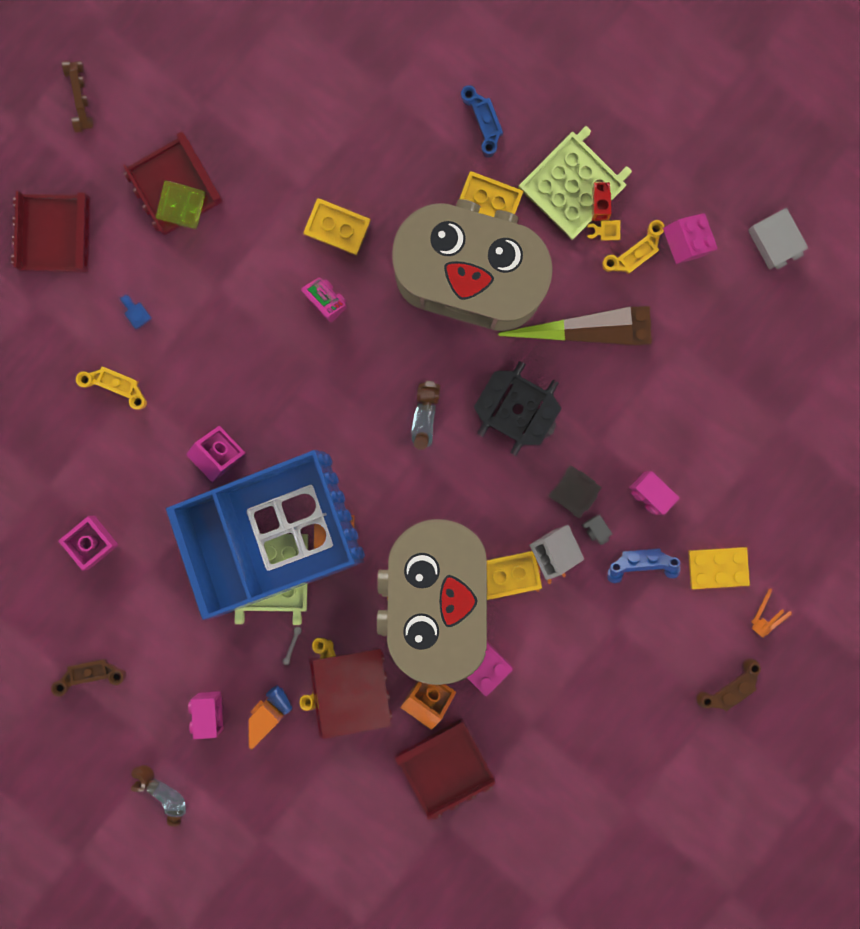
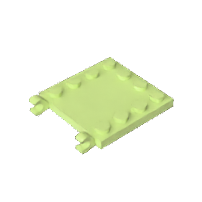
M587 126L577 135L572 131L518 186L571 240L592 221L593 183L610 182L612 201L627 186L623 181L632 172L626 166L616 175L583 142L591 133Z
M285 534L264 543L271 564L297 556L299 553L293 534ZM302 534L306 549L308 550V534ZM308 584L235 610V624L245 623L244 611H293V625H301V611H307Z

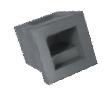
M599 514L581 524L583 528L588 527L587 534L592 541L596 540L600 545H603L610 540L609 536L612 533Z

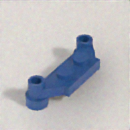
M464 86L461 90V98L464 104L472 107L484 138L481 147L482 153L485 157H492L496 153L498 139L503 135L490 98L485 99L478 95L473 86Z
M661 548L624 551L622 556L611 564L607 578L611 583H619L623 578L624 572L664 569V573L668 578H677L681 570L680 560L661 552Z

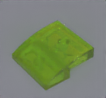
M164 181L156 218L176 223L179 226L197 229L206 192L182 184Z

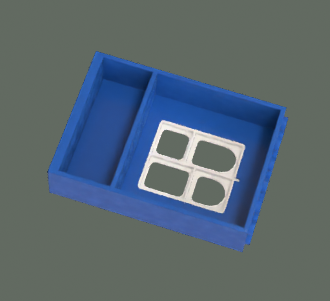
M313 450L166 508L202 620L225 615L365 563L363 559L365 558L363 548L358 545V533L351 525L352 516L344 505L346 501L345 496L337 485L339 479L337 474L333 473L331 467L333 462L329 454ZM300 494L311 495L316 503L314 513L302 520L291 524L288 523L282 508V502ZM273 506L280 526L278 529L261 534L254 518V513ZM311 524H319L326 531V540L322 546L309 551L306 549L301 529ZM287 533H292L299 551L298 555L276 564H271L264 543Z

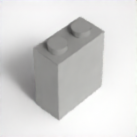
M787 208L748 229L769 270L774 267L777 270L787 265V260L790 258L796 260L804 256L803 251L808 249Z
M569 525L557 528L530 544L546 580L562 575L584 560Z

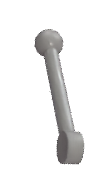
M300 627L294 629L295 634L286 658L283 659L284 665L290 664V656L298 634L302 632Z

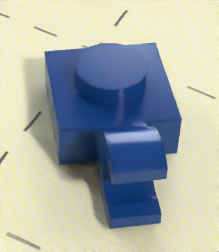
M127 294L120 298L128 309L124 314L135 329H139L152 319L142 303L139 302L135 305Z

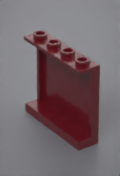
M183 131L176 134L178 139L130 166L123 164L125 169L123 174L129 183L132 181L135 186L132 190L138 199L141 198L144 205L142 207L146 214H151L154 220L151 222L157 232L160 231L164 235L224 202Z
M16 191V197L13 198L15 216L12 219L13 226L15 227L14 235L12 236L14 254L11 256V262L13 267L19 271L88 273L91 197L85 192H77V195L22 194L20 191Z
M374 647L372 650L320 659H309L319 737L327 739L391 726L392 712L388 708L390 695L385 685L387 673L383 670L385 656L381 649Z
M463 718L395 754V760L407 777L426 813L427 820L440 818L443 812L448 809L452 811L460 806L459 803L475 799L477 797L476 794L482 791L488 792L496 784L495 778Z

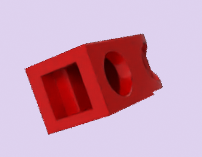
M594 182L592 191V221H609L611 216L610 182Z

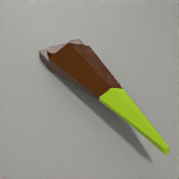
M650 306L626 307L500 332L498 335L627 346L652 345Z

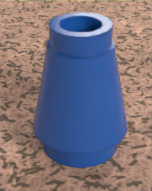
M276 685L266 693L267 701L282 712L283 715L292 710L293 707L283 688Z

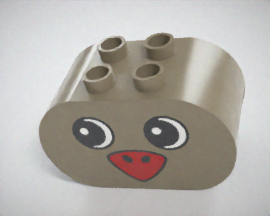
M458 199L456 206L444 203L432 204L412 213L400 226L392 251L396 283L407 302L422 310L496 331L516 329L525 324L534 315L549 289L552 279V262L549 251L542 239L528 227L517 224L519 218L517 215L502 210H497L494 217L479 213L480 205L464 199Z
M435 519L413 525L402 533L393 545L389 555L388 570L378 571V594H382V597H388V610H378L377 633L381 636H387L389 652L394 662L409 677L426 684L441 685L455 683L469 677L479 668L487 650L486 552L477 535L459 523Z

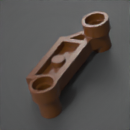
M62 61L64 76L71 78L75 107L78 113V117L71 118L74 132L79 133L86 129H93V119L88 117L86 107H89L88 97L83 92V88H86L85 79L81 76V73H84L83 62Z
M107 658L67 666L68 671L64 676L52 684L51 692L54 696L60 697L66 694L72 685L107 678L112 685H119L124 682L127 674L125 670L108 663Z
M751 658L746 659L742 664V668L745 671L742 675L713 695L705 691L699 692L696 695V703L702 708H719L727 712L757 690L755 685L758 674L761 671L759 663Z

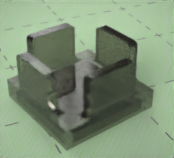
M570 465L548 497L580 519L582 514L588 511L596 500L597 494L602 487L597 485L596 481L585 473L578 471Z

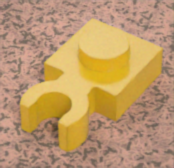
M620 220L601 221V227L595 224L587 225L588 228L595 229L593 235H587L590 239L601 235V241L620 240Z

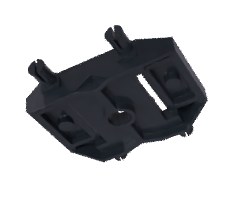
M521 361L518 362L514 371H495L474 406L482 420V425L476 434L484 437L488 428H493L515 441L513 448L509 452L514 456H517L521 447L541 446L562 410L554 397V391L559 383L552 379L548 388L544 390L522 378L520 374L526 364ZM510 384H513L495 417H492ZM543 401L542 405L540 406L539 410L537 411L536 415L534 416V418H533L532 422L530 423L529 427L527 428L526 432L523 434V432L525 431L526 427L528 426L530 420L532 419L533 415L535 414L536 410L538 409L540 403ZM515 405L523 406L524 410L521 414L513 413Z

